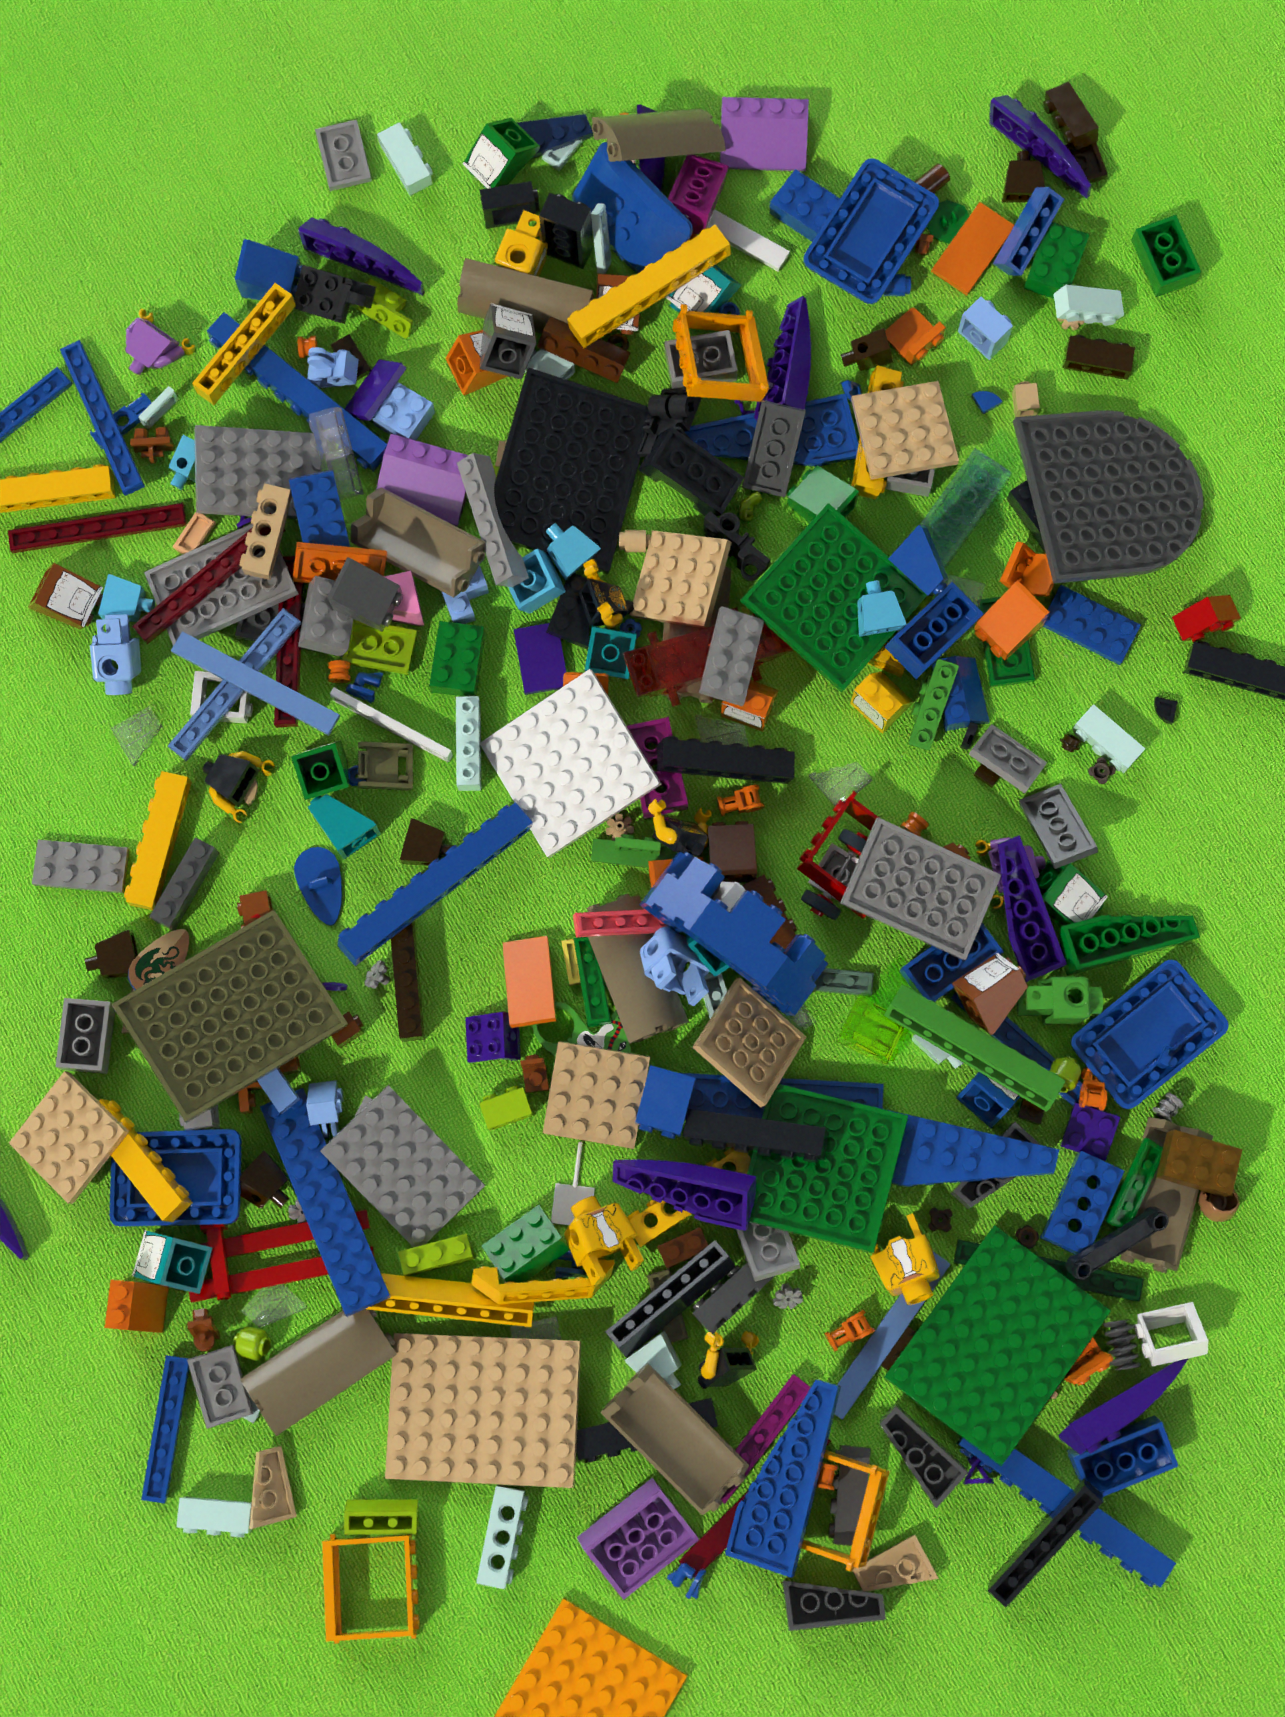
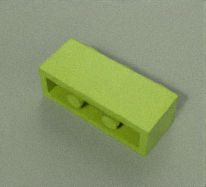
M468 1234L398 1252L403 1275L413 1276L475 1259Z
M418 1499L346 1500L344 1534H417Z

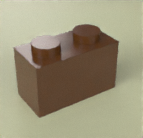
M699 1227L657 1246L666 1269H669L695 1257L708 1246V1243Z

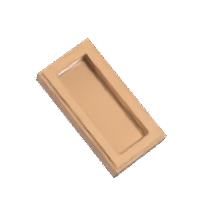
M195 512L173 545L174 550L185 554L201 547L215 527L216 522L202 513Z

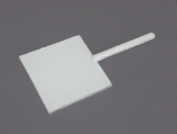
M581 1141L578 1142L573 1185L555 1184L551 1216L552 1223L570 1225L575 1218L571 1207L582 1199L594 1196L595 1188L578 1186L583 1145Z

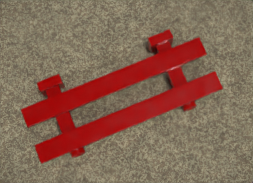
M367 1210L355 1212L362 1229H370ZM307 1222L225 1239L223 1231L228 1230L227 1224L200 1225V1230L207 1234L208 1242L201 1243V1245L212 1247L209 1261H211L213 1279L204 1280L200 1294L189 1292L191 1303L213 1298L227 1300L233 1294L329 1274L322 1257H316L229 1275L227 1258L314 1240ZM370 1246L373 1256L375 1258L373 1246Z

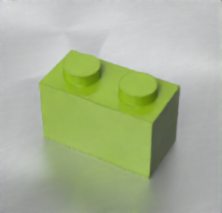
M510 1087L505 1089V1094L496 1096V1093L483 1097V1102L479 1103L489 1131L533 1116L523 1087Z

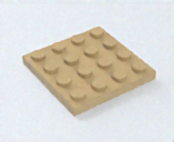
M939 381L852 396L851 402L871 480L958 464L959 459Z
M652 530L650 545L647 548L633 600L634 610L629 615L638 619L709 628L732 542L727 539Z
M739 977L734 980L692 1048L759 1107H763L769 1101L805 1041L806 1036Z
M558 1041L543 1134L634 1149L638 1125L635 1124L646 1083L650 1056Z
M64 1071L9 1144L68 1204H73L129 1131L70 1072Z

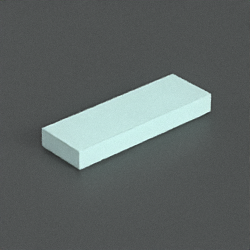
M597 203L591 213L597 273L605 274L611 264L606 205Z

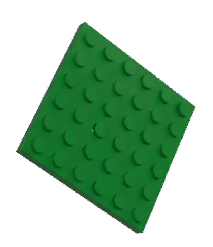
M828 503L740 602L754 615L762 619L764 624L842 693L896 632L891 631L859 637L857 603L863 595H868L866 583L878 580L881 592L893 591L905 620L926 598L927 594L888 560L889 557Z
M778 1084L765 1105L762 1119L826 1128L829 1132L825 1161L818 1160L817 1163L804 1161L803 1157L796 1156L791 1160L781 1158V1154L772 1153L771 1156H763L753 1150L747 1174L756 1176V1196L749 1222L874 1254L908 1115Z

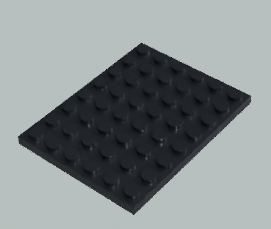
M529 367L527 368L494 483L497 512L512 544L533 551L538 548L548 554L547 548L553 540L546 533V530L554 523L563 532L573 525L601 548L592 559L596 562L599 572L609 573L640 461V456L637 453L646 433L643 430V426H648L645 421L652 417L648 406Z

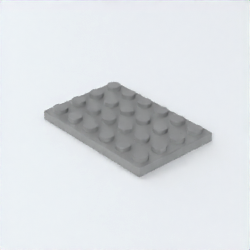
M195 425L196 513L252 516L253 511L258 509L257 494L259 489L263 490L264 483L291 490L289 478L329 470L328 438L321 433ZM292 497L287 518L297 519ZM269 506L266 508L265 513L273 514L277 508Z
M249 524L145 571L144 574L156 604L159 605L249 531L253 524ZM280 548L271 580L246 575L241 567L167 628L173 646L182 631L199 640L298 595ZM265 549L260 551L255 557H262L265 554Z
M876 818L840 904L953 956L966 960L1001 878V874L881 818Z
M389 1085L320 1150L413 1247L425 1245L485 1187L481 1180Z

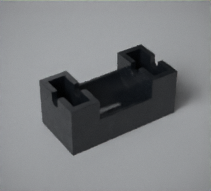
M673 427L660 433L652 446V451L646 456L638 469L655 482L662 480L694 503L692 508L704 516L709 512H712L715 516L722 515L744 479L742 475Z

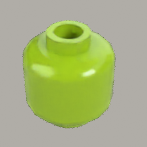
M1068 1056L1057 1058L1052 1062L1049 1070L1066 1080L1060 1092L1067 1093L1076 1088L1081 1075V1068L1076 1064L1075 1059Z
M248 1326L235 1335L233 1344L239 1356L259 1360L268 1354L271 1340L264 1330Z

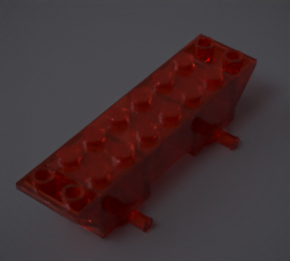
M738 607L732 608V610L738 611ZM763 624L751 674L753 682L763 679L758 668L762 663L772 661L779 656L794 651L766 624ZM715 626L659 642L657 633L654 631L647 634L651 645L624 652L623 657L637 697H653L660 694L668 695L672 707L680 705L677 691L680 688L702 681Z

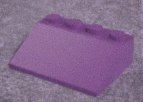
M722 97L721 131L726 151L720 152V163L728 165V169L794 171L796 169L798 171H806L809 99Z
M391 434L384 453L376 490L382 487L458 527L467 500V494L457 462L469 455Z
M653 1477L577 1537L585 1553L623 1600L699 1540Z

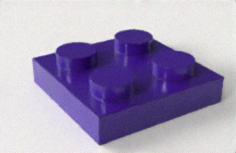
M1075 1101L1060 1146L1076 1152L1083 1151L1106 1161L1120 1116L1091 1106L1082 1108L1079 1106V1102Z

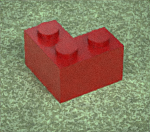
M1231 595L1208 596L1172 617L1182 641L1192 640L1193 643L1204 639V634L1209 631L1211 633L1220 629L1222 632L1227 631L1235 626L1234 623L1241 619Z

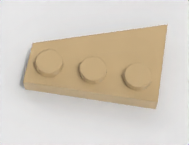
M282 1446L256 1452L249 1529L297 1517Z
M915 1534L867 1560L865 1567H854L852 1570L863 1592L939 1579Z

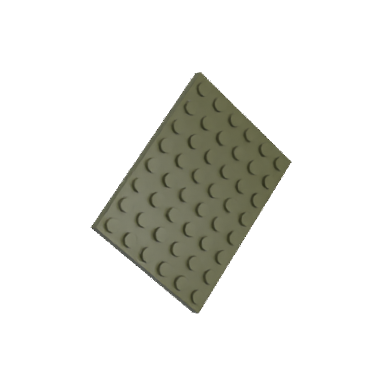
M275 910L270 911L112 1004V1007L185 1123H188L348 1026L343 1015Z

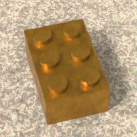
M1172 1130L1166 1134L1156 1178L1221 1197L1230 1196L1233 1193L1243 1149L1182 1131Z

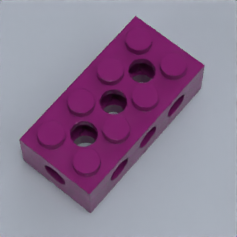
M690 154L684 160L668 199L683 215L689 216L686 218L692 224L693 234H699L708 226L723 190L729 166Z
M669 717L627 726L650 766L657 765V747L654 750H649L646 748V745L649 743L658 745L663 738L673 736ZM655 772L661 782L660 786L665 787L667 791L658 793L654 789L639 799L643 818L655 817L648 810L649 804L654 799H657V803L661 799L666 803V808L661 812V815L688 810L682 774Z

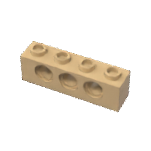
M265 483L263 490L259 489L256 500L259 503L258 509L253 511L251 517V524H253L252 532L247 533L245 545H248L246 554H242L240 559V567H242L244 574L271 580L292 500L290 489ZM269 506L277 508L273 514H266L265 510ZM264 527L271 528V532L267 536L260 535V530ZM257 549H265V554L262 557L254 556V552Z

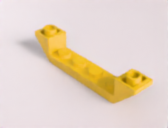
M598 1259L606 1276L596 1286H592L589 1278L585 1277L568 1280L556 1278L551 1281L530 1280L523 1283L510 1281L499 1284L497 1267L490 1268L487 1266L473 1269L471 1282L475 1288L497 1304L592 1298L612 1276L614 1260Z

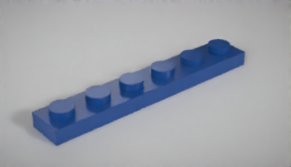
M166 1355L141 1500L167 1503L189 1374L187 1359L190 1358Z

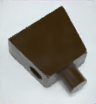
M1019 151L1017 153V160L1009 161L1002 202L1027 203L1036 187H1045L1041 163L1039 161H1030L1029 151Z
M884 328L852 340L853 350L840 354L844 367L857 363L859 371L875 368L877 365L882 366L893 363Z
M411 818L400 861L406 865L429 866L435 859L438 858L440 860L441 857H445V853L454 845L445 843V832Z
M126 930L96 943V956L85 958V966L87 971L100 969L101 976L104 978L128 977V969L132 961L138 956L134 933Z
M265 1151L241 1173L239 1179L241 1182L240 1196L258 1208H263L271 1200L281 1209L290 1199L280 1190L287 1181L286 1175Z

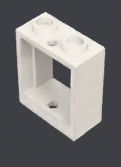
M195 671L191 716L205 702L207 681L221 682L223 679L210 672ZM245 691L240 697L239 712L228 711L220 722L248 724V717H252L253 705L250 703L251 694Z
M1193 1302L1138 1314L1137 1324L1134 1325L1135 1333L1138 1339H1142L1144 1357L1149 1358L1152 1366L1208 1354V1338ZM1185 1322L1192 1341L1155 1349L1148 1330Z

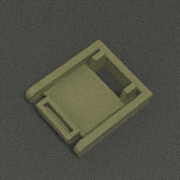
M358 742V748L366 749V751H358V779L366 780L358 782V788L411 790L413 788V744ZM398 757H406V776L400 775L398 777Z

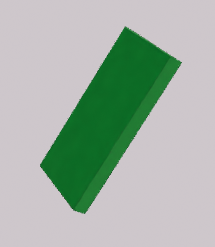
M1000 597L979 599L976 601L977 607L985 614ZM1029 639L1006 660L994 655L990 649L991 646L986 641L983 642L990 687L1035 682Z

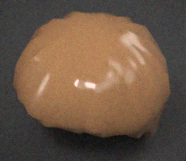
M1234 1189L1232 1195L1226 1197L1201 1191L1199 1196L1200 1210L1208 1219L1214 1222H1224L1232 1219L1240 1205L1238 1194Z

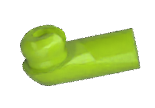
M758 491L741 501L739 517L742 521H751L754 517V506L763 501Z

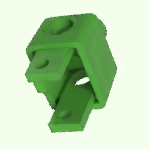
M1050 977L1048 979H1041L1038 981L1040 986H1028L1017 1001V1016H1042L1043 1025L1078 1024L1087 1019L1090 1014H1101L1103 1010V992L1101 987H1089V980L1086 977ZM1024 998H1026V1006L1023 1004Z

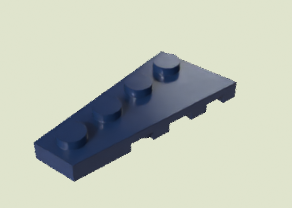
M586 114L517 122L540 146L531 159L542 156L549 150L553 149L555 151L572 145L575 141L593 137Z

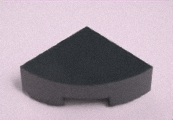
M1155 696L1154 709L1161 720L1172 725L1177 701Z
M969 723L960 748L965 750L970 748L978 724Z

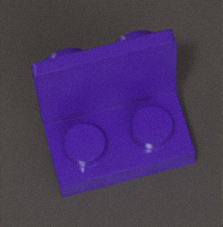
M508 1012L466 1017L468 1063L498 1059L521 1060L520 1028L510 1027Z

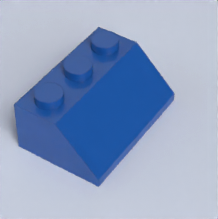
M962 656L942 658V660L958 664L959 666L942 714L945 731L968 727L970 722L978 725L989 723L976 659ZM935 661V662L932 664V666H931L932 672H933V669H934V666H935L936 661Z

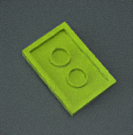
M353 619L349 648L343 655L342 660L350 662L351 665L409 675L418 632L417 630L391 625L385 626L382 632Z

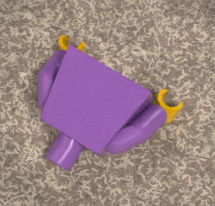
M145 309L139 310L140 318H136L126 329L127 346L125 351L134 357L129 369L138 375H141L145 366L151 369L163 368L184 356V353L191 355L195 352V345L185 347L190 343V339H183L182 346L180 347L178 346L179 342L152 324L154 321L153 314L150 312L146 316Z
M1010 837L991 840L990 843L984 840L977 841L976 846L983 845L986 847L983 851H977V855L984 856L989 853L993 871L1001 874L998 844L1010 839ZM1024 846L1035 879H1037L1040 875L1038 870L1044 869L1046 866L1043 856L1035 857L1032 847ZM1002 876L997 885L999 893H1003ZM993 895L992 899L998 898L1001 902L1000 905L993 907V909H999L1003 902H1005L1004 895Z

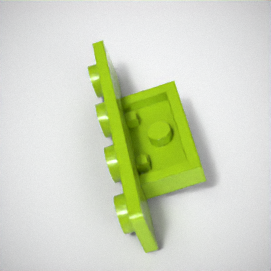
M370 278L365 284L376 287L371 308L350 303V306L407 339L410 336L413 321L399 313L405 307L406 299Z

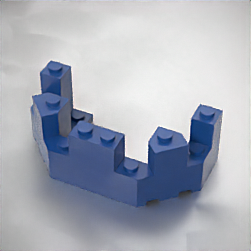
M686 851L684 854L682 852L677 853L639 905L676 932L683 931L751 982V988L786 1016H795L817 986L815 981L828 965V962L824 960L826 955L815 945L816 941L807 934H799L793 938L786 949L776 942L769 943L786 920L781 916L783 912L772 904L770 907L762 902L764 898L752 890L751 893L744 891L728 912L726 904L719 899L714 901L710 898L725 878L721 874L722 870L715 864L710 863L709 865Z

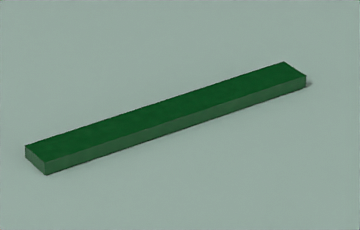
M958 1239L953 1263L965 1265L980 1244ZM1038 1256L1084 1291L1140 1302L1144 1278L1097 1269L1088 1278L1080 1280L1068 1272L1066 1262Z

